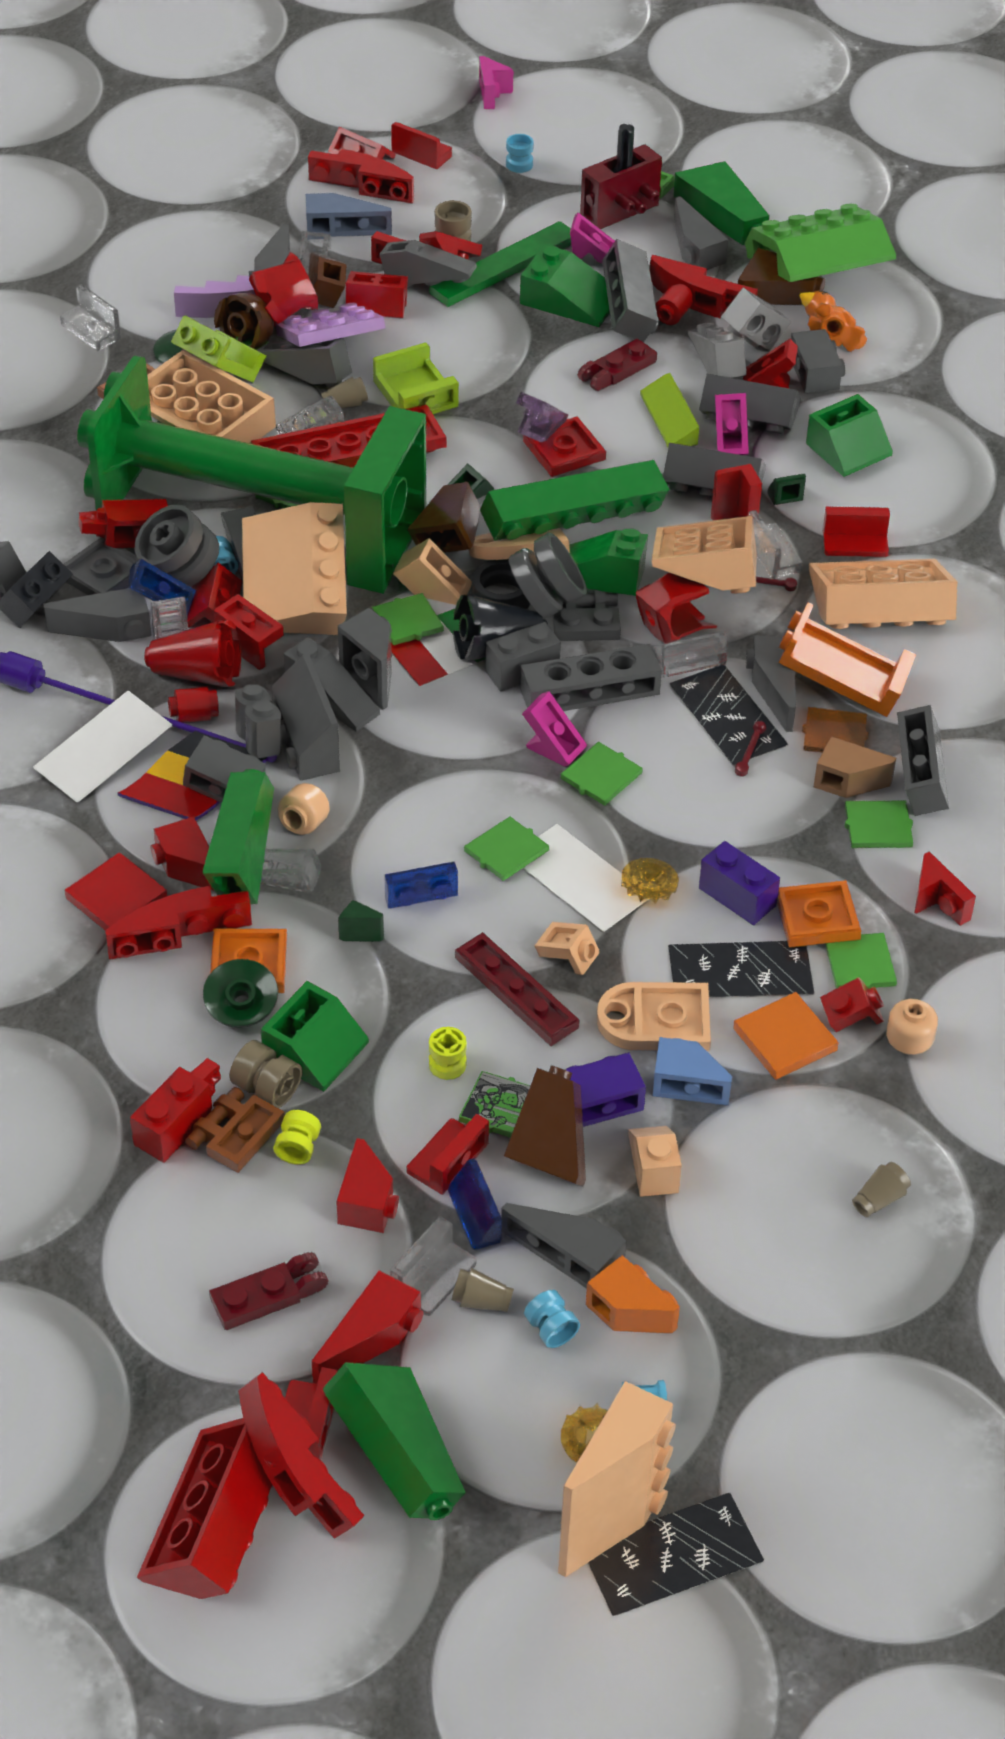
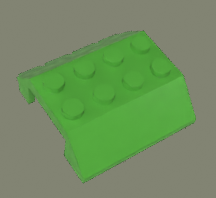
M852 203L841 205L840 209L833 211L830 209L816 210L814 215L810 216L792 215L786 221H764L762 226L751 229L745 242L747 258L749 259L753 257L758 248L768 251L771 249L777 252L778 276L789 282L896 259L895 250L882 219L871 214L869 210H863L857 204Z

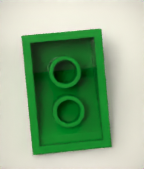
M544 244L520 275L521 305L596 327H600L610 314L605 277L570 251Z
M635 529L615 530L569 545L570 555L578 566L587 589L636 596V591L639 588L645 570L648 534H641Z

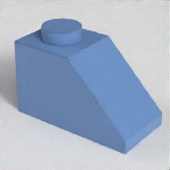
M659 1037L653 1085L654 1097L729 1105L732 1076L698 1042L680 1038Z

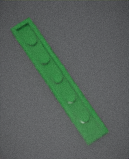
M558 221L476 262L477 267L468 280L461 283H453L452 280L442 281L439 284L429 286V294L445 306L450 307L525 269L544 244L556 246L560 249L571 246V228Z

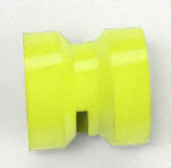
M441 1027L430 1035L429 1069L436 1077L450 1080L461 1076L465 1072L467 1066V1041L462 1031L454 1027Z
M291 1110L283 1118L281 1124L282 1133L277 1136L273 1150L277 1157L287 1163L295 1165L305 1164L311 1159L314 1150L312 1142L316 1141L319 1136L321 1123L317 1117L309 1112Z

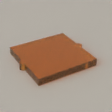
M808 707L807 721L802 726V732L805 733L803 751L823 753L831 736L864 747V742L868 739L869 735L866 731L867 714Z

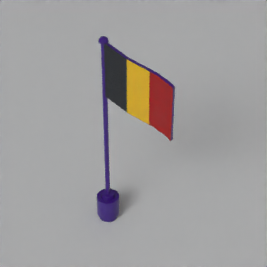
M12 651L7 653L0 652V683L32 693L44 683L107 705L115 701L114 699L45 677L46 672L43 669L42 662ZM164 717L173 727L191 732V734L167 750L141 778L117 794L119 797L183 819L194 816L195 820H198L220 803L183 785L185 765L203 736L223 741L229 747L246 755L249 753L245 743ZM278 755L258 759L263 763L267 761L272 763L277 760Z

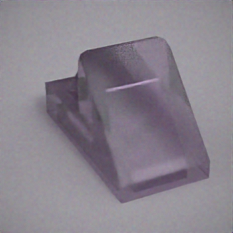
M520 392L516 404L525 408V415L518 432L539 442H545L569 416L549 403L523 392Z

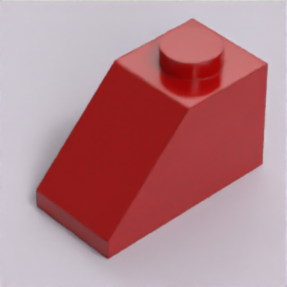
M194 816L154 828L155 844L150 845L155 864H162L169 878L199 887L210 886V890L214 891L203 874L209 845Z
M356 1138L336 1201L337 1224L384 1233L388 1218L394 1219L396 1216L399 1196L393 1195V1178L364 1139Z

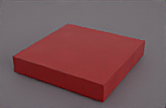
M578 416L523 433V442L551 477L606 460V450Z
M120 852L64 890L65 898L104 930L134 910L167 897V890Z

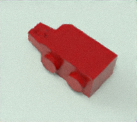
M166 499L102 500V508H98L97 511L79 512L78 525L81 534H95L96 537H102L107 546L112 548H135V539L142 525L151 515L161 508L167 507L168 504Z
M206 1058L191 1072L179 1066L130 1116L134 1146L165 1163L185 1142V1139L192 1132V1125L200 1117L205 1118L211 1112V1097L216 1091L215 1085L221 1079L220 1065Z

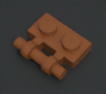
M233 1087L227 1094H222L213 1103V1110L205 1118L200 1117L192 1125V1132L185 1139V1142L194 1150L198 1149L203 1142H209L206 1145L207 1156L239 1173L281 1126L285 1112L254 1094L245 1104H242L241 1101L245 1097L243 1091ZM225 1118L230 1119L223 1128L219 1126Z

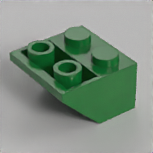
M859 394L809 414L806 444L843 477L892 456L893 450L878 411Z
M306 981L261 1028L262 1043L276 1052V1058L284 1055L300 1064L302 1067L301 1079L323 1092L369 1043L368 1036L338 997L309 981Z

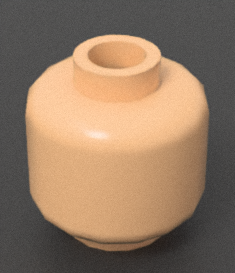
M302 783L293 787L280 800L277 810L278 817L287 830L294 834L306 835L312 833L327 818L330 807L325 793L313 784Z
M918 999L901 1000L895 1004L890 1011L886 1036L890 1045L904 1054L912 1055L920 1054L930 1049L935 1040L938 1026V1016L935 1009L928 1003Z

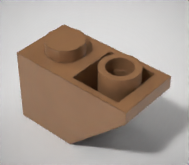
M831 736L817 762L813 787L844 798L890 787L893 781L897 758Z

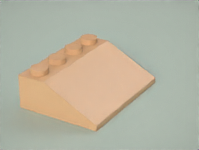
M184 349L147 375L151 417L166 425L245 443L261 439L276 427L273 397Z
M309 502L242 518L243 598L283 625L284 633L338 635V625L345 622L347 615L343 504Z
M752 516L657 527L652 554V567L722 591L730 590L734 594L745 593L750 590V587H756L757 551Z
M936 559L809 563V572L820 617L831 628L844 629L848 628L849 624L862 623L863 627L875 628L880 627L881 623L894 622L896 626H912L914 621H926L930 625H943L946 623V620H956L957 580Z
M626 1381L624 1382L564 1485L558 1574L564 1577L569 1576L644 1527L651 1513L659 1514L668 1494V1491L663 1488L670 1475V1469L666 1466L673 1452V1446L668 1444L676 1428V1424L671 1422L673 1403Z

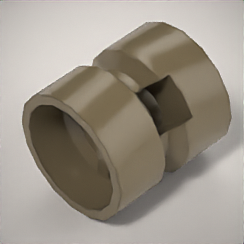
M455 200L445 201L437 205L434 211L435 231L471 241L472 211L470 206Z
M251 1040L236 1055L230 1069L229 1078L232 1084L248 1093H255L259 1098L280 1108L292 1098L297 1090L302 1077V1067L284 1055L276 1058V1052L272 1048L258 1040Z

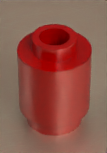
M684 284L670 286L655 303L657 317L662 323L675 325L690 309L693 303V293L690 288Z
M207 687L175 689L174 696L168 697L170 717H176V721L182 723L210 721L211 717H218L217 691L208 690Z

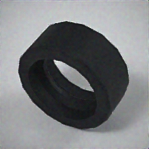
M509 559L486 561L473 572L471 583L472 595L528 609L530 606V602L523 594L513 575ZM496 583H508L519 589L513 593L496 594L485 588Z

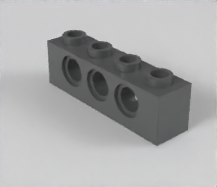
M644 644L521 665L520 690L527 708L540 694L550 691L562 710L568 711L660 695L662 670L651 644Z

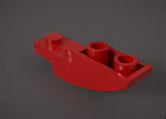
M340 149L338 154L311 150L308 155L309 180L359 188V195L406 203H413L414 176L390 162L346 149Z
M653 254L650 258V276L653 286L664 294L670 286L676 284L686 285L693 293V303L690 309L720 319L742 288L757 296L758 289L706 276L707 268Z
M210 886L172 894L140 907L119 919L105 930L109 960L182 948L181 937L200 935L213 932L214 929H237L239 927L251 926L248 891L211 896Z
M261 1372L238 1391L243 1418L255 1453L270 1482L291 1512L297 1516L304 1510L309 1509L335 1539L353 1528L365 1515L356 1506L354 1498L347 1491L343 1490L328 1473V1469L323 1461L315 1457L308 1449L319 1438L312 1431L307 1419L297 1413L289 1404L279 1386Z

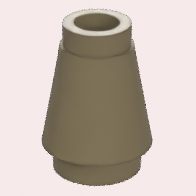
M350 377L327 390V392L321 393L327 411L362 406V402L368 400L361 377L356 379Z
M896 1163L881 1164L857 1193V1196L852 1199V1203L861 1215L868 1218L871 1214L904 1197L907 1194L906 1189L911 1186V1181L906 1172Z
M473 1268L470 1271L460 1269L451 1300L461 1303L460 1307L507 1312L514 1288L507 1287L505 1284Z

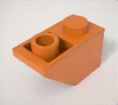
M623 1255L587 1282L586 1306L613 1331L673 1333L677 1329L680 1306L675 1297L667 1290H661L649 1279L648 1274L641 1266L633 1265Z

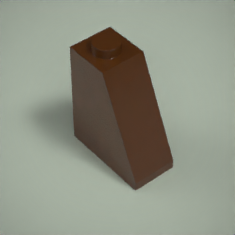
M758 248L738 278V284L758 289L757 296L771 305H803L799 295L805 292L823 291L825 278L817 276L789 282L778 276L777 253Z
M469 483L443 485L407 529L416 546L430 538L444 553L470 550L473 547L481 506Z
M551 1065L547 1072L537 1068L504 1157L583 1187L586 1181L581 1085L570 1080L573 1073Z

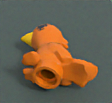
M819 290L799 295L806 313L810 317L807 323L810 331L826 329L830 339L835 341L836 346L843 345L850 352L854 349H860L866 344L867 337L865 336L864 328L856 326V320L851 313L837 306L834 297L828 292Z

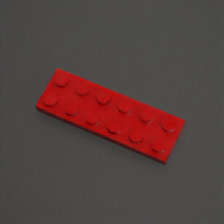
M428 405L406 409L426 414V453L447 447V437ZM385 413L251 440V444L355 467Z

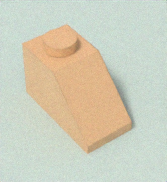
M430 538L403 553L393 573L414 595L423 593L427 599L454 605L457 604L461 595L468 594L472 583Z
M667 1126L628 1129L640 1197L679 1193L682 1164L675 1133Z

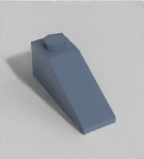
M336 193L305 194L307 237L370 236L376 231L392 235L391 207Z

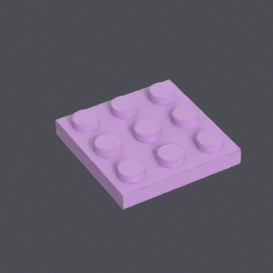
M348 303L339 306L340 310L329 312V309L312 311V316L301 318V315H291L284 322L275 325L277 336L302 347L385 329L384 316L374 313L373 310H367L364 306H357V303Z

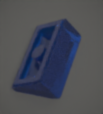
M143 559L138 560L131 566L129 588L183 619L187 618L197 590Z
M474 1158L469 1159L450 1183L448 1193L471 1248L477 1250L500 1243L502 1239V1218L477 1160Z

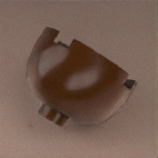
M238 293L223 298L219 302L214 316L215 328L219 327L220 331L233 338L237 336L238 341L243 342L249 337L254 336L253 342L249 346L255 350L268 342L273 333L274 321L265 310L267 303L262 298L251 293Z

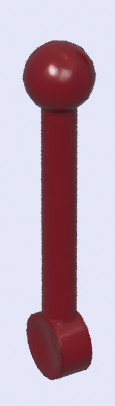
M756 576V583L782 586L787 591H795L797 588V580L794 578L778 580Z
M756 721L753 725L754 733L743 759L735 766V773L738 776L743 777L748 774L750 757L760 734L766 731V724L763 721Z

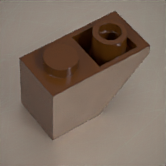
M311 253L308 277L318 296V304L335 308L345 289L347 264L337 259Z

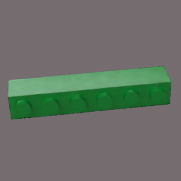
M649 460L488 491L480 512L494 541L502 539L514 540L523 535L543 534L558 528L569 529L578 524L588 522L599 523L604 519L613 517L624 518L633 513L643 511L653 512L661 507L670 489L655 460Z

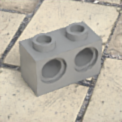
M745 288L741 289L721 316L730 324L727 329L733 332V335L740 338L743 337L754 348L761 345L769 351L791 324V321L774 306Z

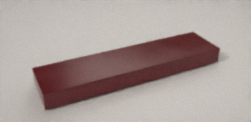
M482 932L455 949V959L550 1046H553L579 1028L580 1020L485 933Z

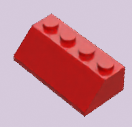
M244 1418L200 1430L137 1575V1578L142 1582L198 1599L228 1594L238 1579L239 1566L245 1551L253 1542L254 1529L260 1514L268 1505V1495L272 1487V1483L255 1453Z

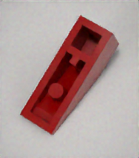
M379 1270L312 1359L313 1383L317 1384L321 1367L339 1370L345 1362L363 1364L399 1345L408 1332L413 1333L421 1323L424 1314L423 1310H421V1292Z

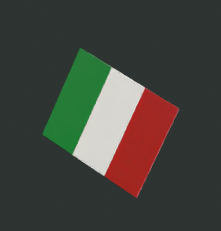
M455 608L437 615L444 626L443 632L422 637L421 640L414 639L397 645H393L391 642L392 654L419 686L486 659L485 657L468 661L458 657L453 639V631H459V620H453Z

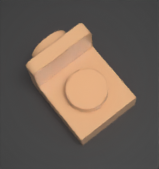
M552 922L534 945L539 957L569 959L575 974L584 975L599 954V948L586 924Z

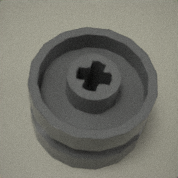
M170 505L161 508L151 515L142 525L135 539L134 550L137 559L154 572V575L171 589L181 590L195 585L213 568L219 555V542L216 535L207 526L202 524L200 519L184 505Z
M548 532L535 540L534 552L528 548H522L509 557L511 570L523 594L534 609L544 618H549L562 610V599L569 603H574L587 595V587L578 566L566 547L553 533Z

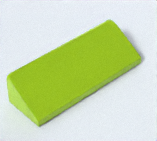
M671 373L663 375L640 390V395L667 447H669V443L686 446L698 445L699 425Z

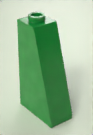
M726 161L675 172L674 198L681 196L713 226L739 244L745 245L751 229L762 226V222L769 220L770 215Z
M246 769L243 772L230 773L203 868L204 876L217 895L248 891L250 904H258L274 787L265 772L256 769Z
M345 1362L324 1386L325 1396L408 1517L429 1518L430 1520L445 1518L452 1512L453 1506L466 1492L411 1368Z

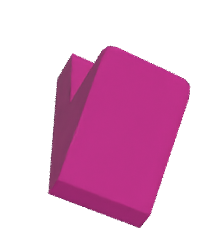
M479 56V84L484 109H495V98H499L502 93L513 92L514 72L508 66L485 56Z
M577 212L574 215L570 230L572 253L580 259L590 253L597 262L602 263L603 258L615 240Z
M746 393L715 395L717 451L749 455Z
M550 691L540 694L522 713L536 733L526 744L528 749L565 767L569 766L587 747L586 742Z

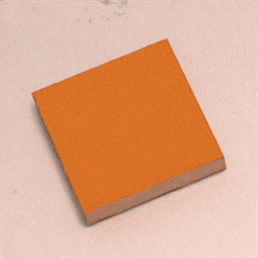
M846 880L779 887L777 906L789 947L861 940V928Z
M214 929L210 973L219 965L231 960H253L271 971L277 982L278 993H285L287 929Z
M797 992L734 1020L733 1029L775 1080L838 1050L839 1042Z

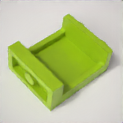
M186 315L182 317L171 340V343L209 364L250 382H254L266 358V355L224 332L217 329L214 331Z
M426 342L373 358V382L392 407L407 409L428 405L432 414L459 407V382L454 376L444 378L430 360V346Z

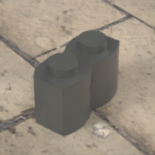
M254 684L236 689V733L246 741L248 753L257 758L280 755L281 712L276 705L271 703L269 692L265 688Z

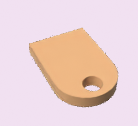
M560 528L546 532L553 533L570 553L569 540ZM491 533L475 536L474 545L469 550V555L477 559L502 560L509 559L511 555L522 548H528L534 552V541L546 533H533L520 536L514 540L502 539L494 541Z
M627 982L618 984L607 990L599 1000L597 1007L598 1029L611 1044L628 1050H658L659 1037L696 1041L706 1051H710L708 983ZM617 1011L624 1014L625 1017L619 1020H613L607 1017L606 1015L610 1012Z

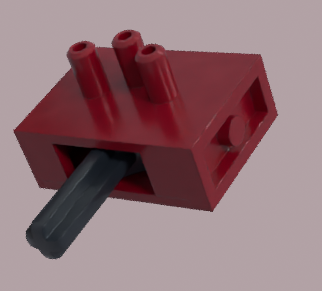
M621 124L619 126L616 156L582 169L580 214L599 229H603L636 214H643L646 210L659 205L662 157L646 144L633 149L634 126L631 124Z

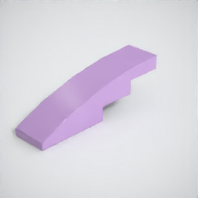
M237 275L236 282L206 281L205 288L175 286L174 302L176 317H183L184 315L199 318L214 317L215 310L223 298L238 293L256 295L249 282L250 276Z

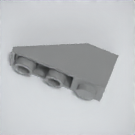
M715 323L698 324L697 329L688 330V335L708 374L729 378L746 375L744 339L733 335V332L725 331L723 327L715 326Z

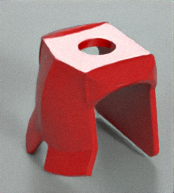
M292 252L288 254L283 264L252 272V275L249 277V282L256 296L262 298L267 303L265 310L274 321V327H276L275 324L282 323L301 308L318 310V296L300 259Z
M668 572L653 583L636 591L637 605L644 625L656 639L665 644L675 642L702 629L717 628L715 624L700 621L704 620L705 616L690 602L709 594V588L702 583Z

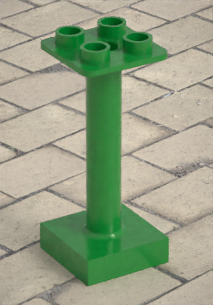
M135 355L122 373L113 371L109 375L104 389L103 401L96 411L87 409L83 413L78 425V444L80 447L88 449L90 460L84 477V493L87 497L94 498L96 511L98 508H102V500H123L143 469L298 505L309 502L343 504L347 585L382 594L387 589L403 553L407 551L412 542L407 529L427 506L426 414L389 406L355 467H350L153 422L146 360L144 357Z

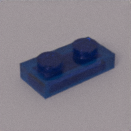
M455 861L384 874L385 900L388 909L458 896V870Z

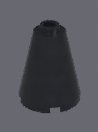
M472 594L461 595L457 601L453 619L459 620V631H453L455 650L460 659L472 661L485 658L487 641L543 622L547 623V620L543 619V616L537 611Z

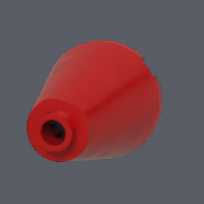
M219 620L152 640L144 652L145 664L155 674L220 687L234 686L236 683L232 681V678L239 677L242 660L240 640H233L231 632L237 629L231 620Z

